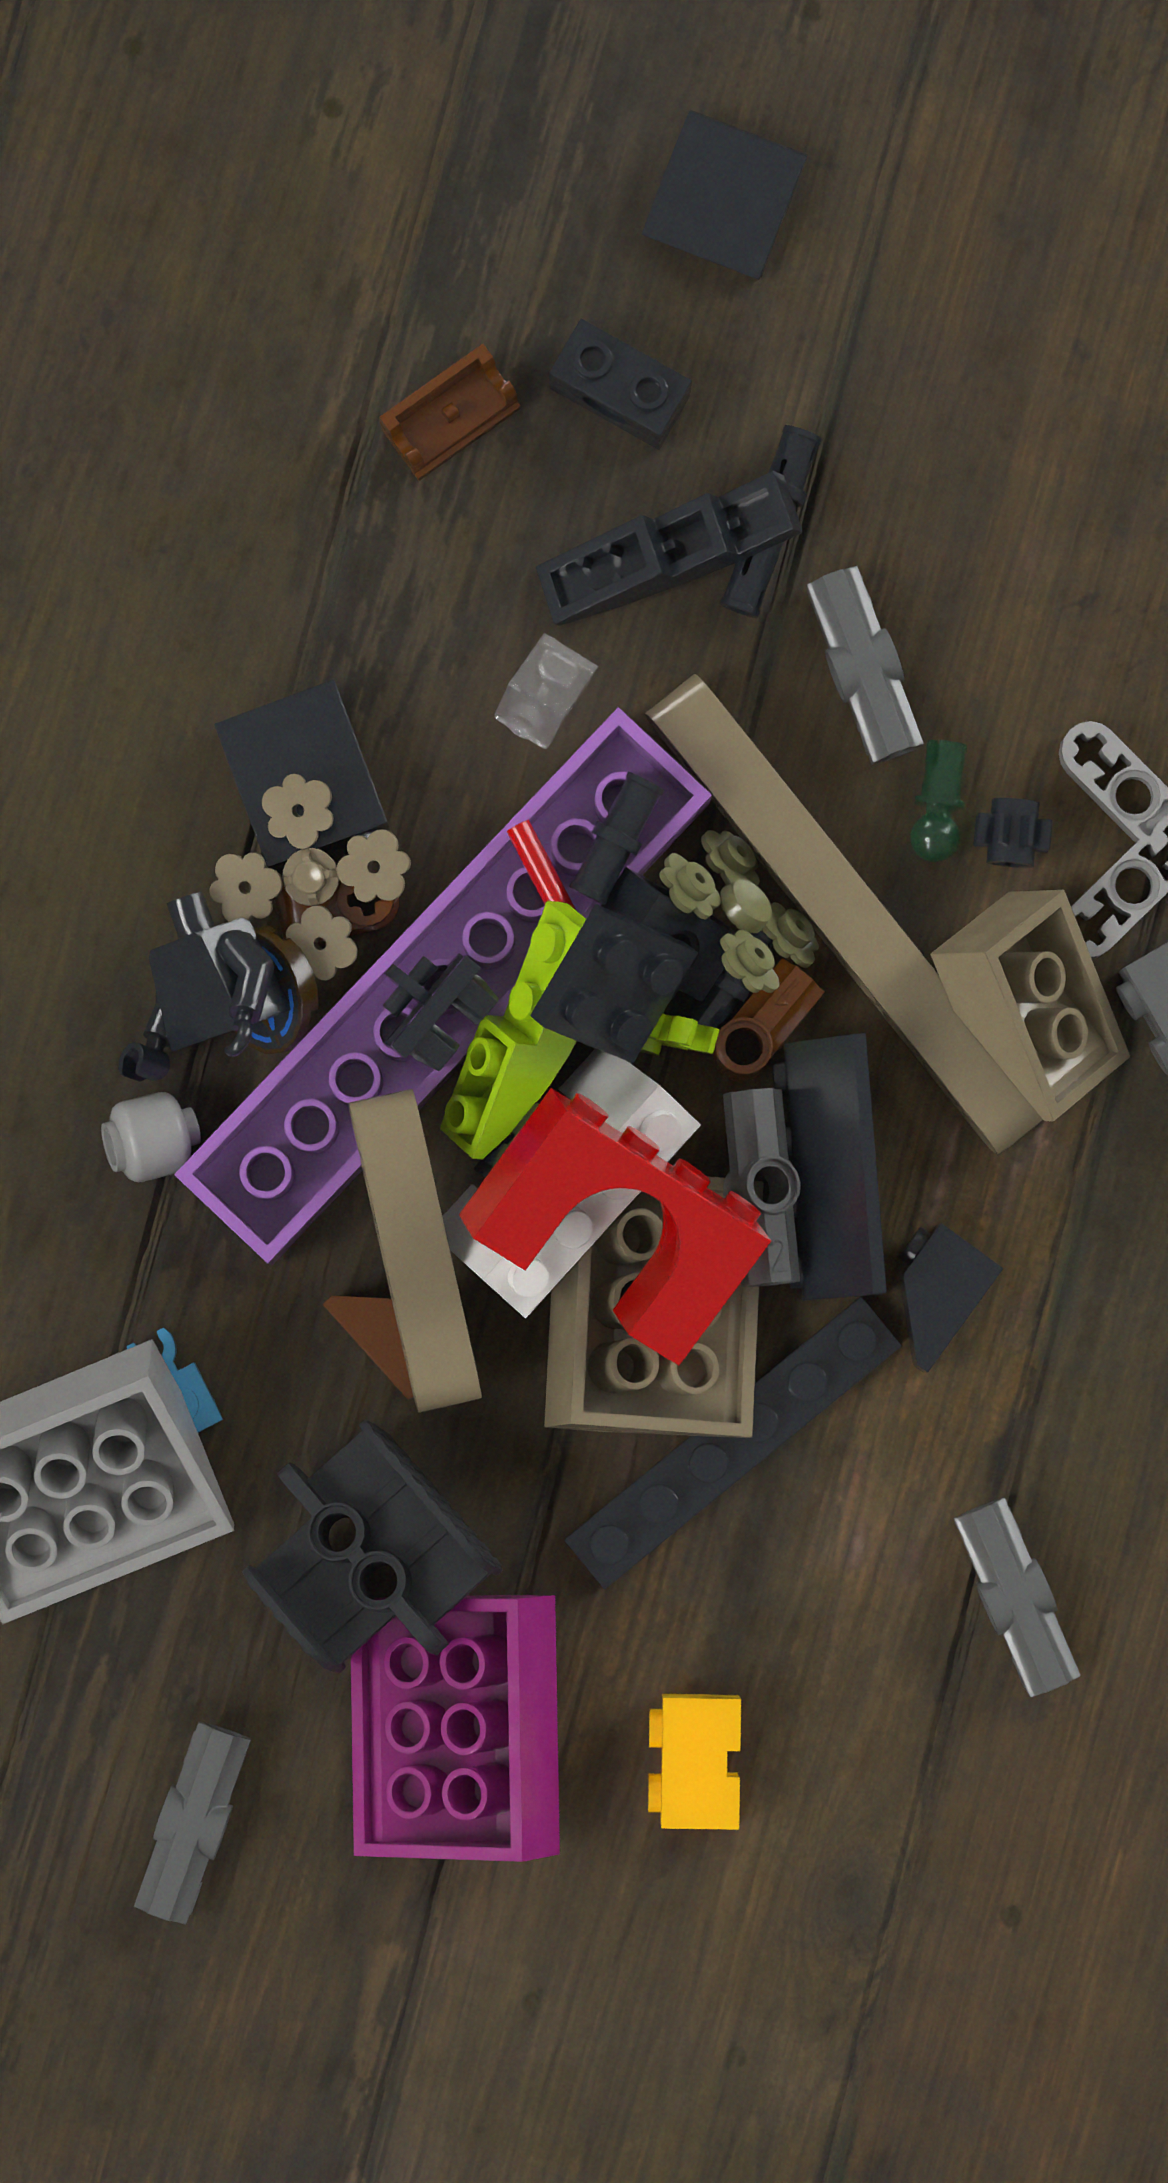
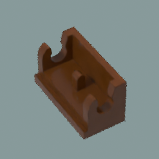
M484 344L475 348L379 417L383 433L418 481L521 409L513 385L509 380L505 381L495 366L496 363L493 356Z

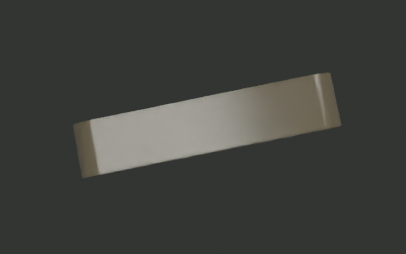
M413 1089L350 1102L351 1121L417 1411L421 1413L481 1399L478 1374Z

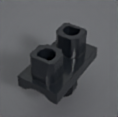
M460 953L457 954L428 991L423 986L436 972L438 967L424 956L408 975L394 964L384 973L398 986L382 1005L386 1010L397 1018L412 999L417 1002L385 1041V1044L398 1055L404 1058L411 1055L417 1061L437 1071H440L460 1046V1044L435 1024L448 1007L452 1005L473 1024L477 1025L499 1000L488 984L477 975L481 967L467 955L463 956Z

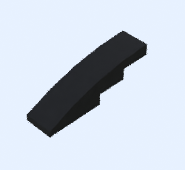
M771 471L720 497L706 493L657 518L652 519L641 515L536 566V570L555 625L562 626L685 584L802 534L803 531L784 475Z

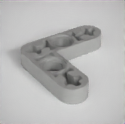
M1089 721L1079 723L1071 728L1061 741L1059 749L1060 764L1065 772L1135 842L1071 906L1075 917L1079 915L1087 921L1104 906L1093 898L1099 891H1102L1110 907L1127 917V920L1122 925H1119L1113 914L1099 928L1098 934L1103 939L1100 945L1097 946L1090 940L1085 942L1091 959H1095L1110 950L1168 893V880L1164 881L1162 874L1154 863L1139 855L1140 850L1147 847L1149 854L1153 858L1168 842V838L1163 832L1168 827V787L1109 728L1101 723ZM1080 737L1085 742L1091 741L1094 737L1098 738L1104 745L1098 755L1110 768H1112L1118 758L1127 765V768H1124L1111 778L1104 791L1094 781L1100 779L1105 773L1092 761L1085 763L1083 766L1076 763L1074 757L1079 751L1078 746L1073 742L1076 738ZM1135 779L1146 784L1151 794L1148 809L1143 813L1135 815L1123 811L1117 804L1115 796L1120 783L1125 780ZM1168 861L1162 866V868L1167 871ZM1130 868L1139 869L1150 880V894L1142 903H1127L1117 894L1115 882L1117 876L1123 870Z

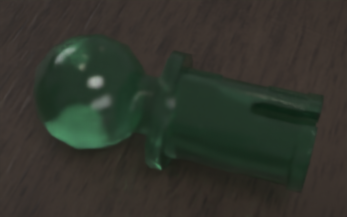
M927 740L926 763L921 795L915 796L914 804L926 807V813L914 823L910 833L912 848L925 861L933 863L948 860L957 851L960 842V832L950 817L951 810H964L965 802L960 800L965 753L968 746L966 744L947 740H940V744H938L937 740Z

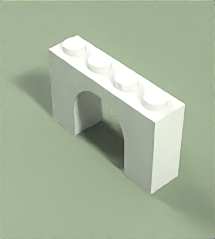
M596 1048L558 1089L570 1100H572L576 1093H580L592 1100L609 1115L605 1122L621 1133L628 1126L642 1132L659 1146L660 1150L656 1155L667 1162L701 1125L654 1080L628 1061ZM473 1184L442 1217L450 1251L526 1318L641 1191L627 1188L609 1189L582 1200L565 1216L526 1271L472 1238L459 1214L478 1189Z

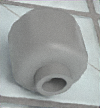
M157 1092L115 1104L110 1113V1121L102 1123L101 1126L103 1145L112 1170L114 1172L123 1171L127 1178L134 1182H145L175 1174L191 1157V1146L198 1145L201 1142L199 1125L191 1107L181 1109L173 1095L166 1092Z

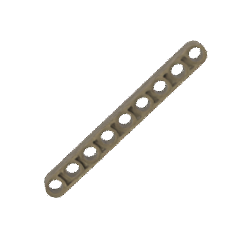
M693 674L644 714L663 742L687 772L712 795L711 802L739 837L751 847L755 857L798 911L809 920L814 931L995 1155L999 1156L1043 1121L1041 1116L954 1012L938 973L703 680L696 674Z

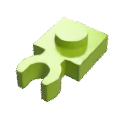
M662 1014L640 1052L659 1056L661 1046L663 1045L713 1054L719 1029L700 1025L694 1019Z

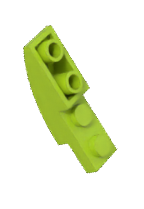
M547 900L539 923L532 934L531 944L516 984L510 992L505 1013L503 1016L486 1015L480 1021L475 1036L468 1047L466 1060L452 1097L446 1105L440 1130L472 1159L483 1160L513 1131L550 1086L576 1043L574 1039L542 1027L530 1016L586 921V918L568 903Z

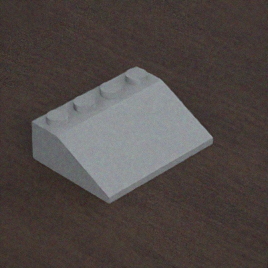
M153 1339L0 1402V1620L2 1624L234 1531V1522L182 1392Z

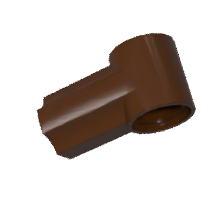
M784 958L773 968L779 978V987L772 993L765 992L762 989L758 993H753L734 1017L721 1028L713 1051V1059L722 1075L733 1081L744 1082L754 1079L761 1074L767 1063L825 994L811 977ZM737 1034H747L753 1037L760 1048L759 1059L749 1065H738L732 1062L725 1051L726 1041Z

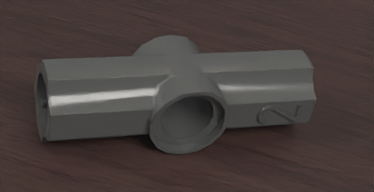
M858 566L837 570L807 584L808 596L828 649L825 650V655L830 673L843 703L848 702L857 730L860 732L865 752L869 756L871 764L887 762L922 747L924 743L901 682H904V674L897 651L887 629L880 628L871 597L863 582V576H861Z
M751 1089L723 1094L730 1171L723 1184V1196L725 1198L729 1191H733L755 1206L761 1212L757 1222L771 1239V1243L742 1280L741 1287L771 1286L800 1282L793 1205L800 1194V1179L798 1172L788 1160L782 1089ZM757 1173L762 1175L768 1182L769 1197L766 1203L761 1201L754 1191L753 1184Z
M1001 1497L954 1517L955 1525L979 1579V1582H976V1587L984 1608L997 1635H1003L1011 1654V1660L1016 1667L1022 1686L1026 1689L1028 1696L1031 1698L1047 1693L1080 1677L1081 1675L1054 1614L1058 1609L1051 1589L1037 1560L1030 1558L1019 1526L1006 1499Z
M202 1721L198 1722L184 1758V1765L177 1785L172 1784L160 1813L153 1835V1840L157 1842L134 1907L167 1921L187 1924L202 1887V1879L209 1859L214 1861L233 1808V1805H230L229 1802L251 1738L218 1725Z

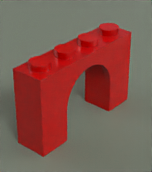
M551 1088L462 1209L459 1216L473 1239L526 1271L565 1216L587 1197L601 1191L616 1188L639 1190L655 1197L660 1201L663 1211V1230L659 1244L650 1260L613 1308V1312L628 1335L680 1366L771 1243V1239L757 1222L761 1212L733 1191H729L726 1197L723 1198L707 1188L711 1183L710 1179L687 1161L679 1158L673 1166L656 1154L660 1150L659 1146L637 1129L628 1126L621 1133L605 1122L609 1115L584 1095L576 1093L572 1100Z

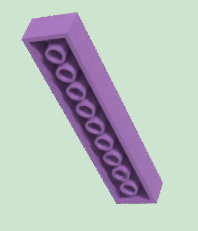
M619 707L174 1174L268 1264L273 1265L361 1173L362 1166L351 1121L349 1103L413 1089L418 1110H420L466 1060L468 1047L475 1036L479 1023L477 1025L473 1024L452 1005L448 1007L435 1024L460 1044V1046L440 1071L417 1061L411 1055L404 1058L385 1044V1041L417 1004L412 999L397 1018L382 1006L398 987L384 974L389 967L394 964L408 975L423 956L438 967L436 972L423 986L428 991L458 953L463 956L467 955L481 967L477 975L488 984L499 998L487 1015H504L509 1002L510 992L516 984L530 947L532 934L539 923L545 907L506 831L523 821L530 820L576 910L587 919L594 905L598 904L601 906V903L575 891L569 885L571 881H574L596 838V835L591 833L596 822L603 823L626 780L625 777L628 772H632L656 784L665 791L659 797L637 840L642 844L637 856L630 854L621 873L625 867H628L643 875L709 806L712 795Z

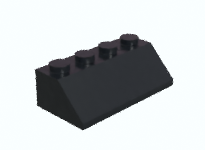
M866 1033L785 1043L782 1047L783 1059H772L773 1089H782V1097H786L788 1122H785L788 1160H791V1164L798 1172L800 1179V1194L793 1205L794 1222L797 1227L800 1282L789 1283L790 1289L801 1288L802 1301L885 1294L887 1291Z

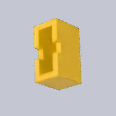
M662 1694V1709L649 1710V1747L661 1748V1773H649L648 1812H660L661 1828L739 1830L740 1776H738V1772H727V1751H740L741 1698L739 1695Z

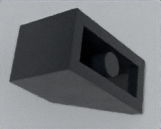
M942 1223L937 1224L931 1233L920 1227L898 1257L907 1264L899 1275L912 1363L913 1366L923 1373L929 1372L1004 1269Z

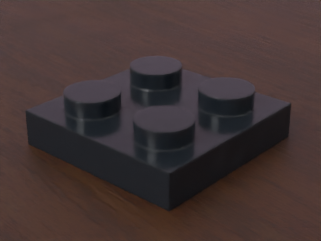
M595 904L530 1016L546 1029L634 1063L694 962L698 952L684 941Z

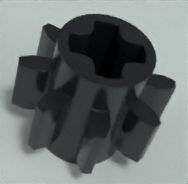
M993 798L991 814L978 813L975 820L973 846L988 847L987 864L1012 868L1034 867L1035 852L1048 853L1051 846L1053 820L1038 819L1039 802L1016 798Z

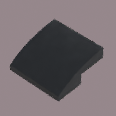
M690 110L641 235L759 280L764 272L783 218L788 211L808 155Z

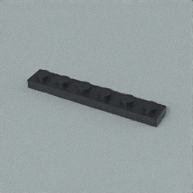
M859 1297L755 1382L751 1438L689 1436L568 1535L564 1541L605 1590L902 1345L866 1301Z

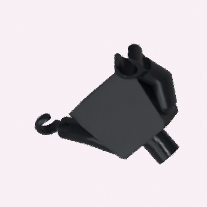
M203 891L166 903L178 940L150 951L149 962L156 987V1004L143 1033L144 1037L148 1039L146 1045L133 1042L127 1045L121 1053L118 1069L124 1077L139 1082L145 1079L152 1081L162 1079L170 1069L169 1056L166 1052H163L165 1047H170L173 1052L234 1030L237 1031V1035L230 1046H225L224 1052L230 1057L238 1056L244 1051L251 1040L253 1033L252 1024L291 1010L274 973L273 959L262 948L251 922L242 917L215 926Z

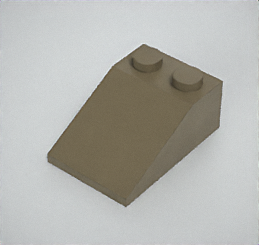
M1065 890L1008 892L930 954L954 1012L1044 1121H1055L1130 1058Z

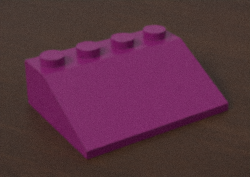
M467 1595L434 1624L449 1643L438 1655L429 1653L399 1618L395 1616L351 1655L354 1856L523 1862L559 1855L555 1595ZM374 1597V1598H375L376 1600H384V1599H386V1598H388V1597Z

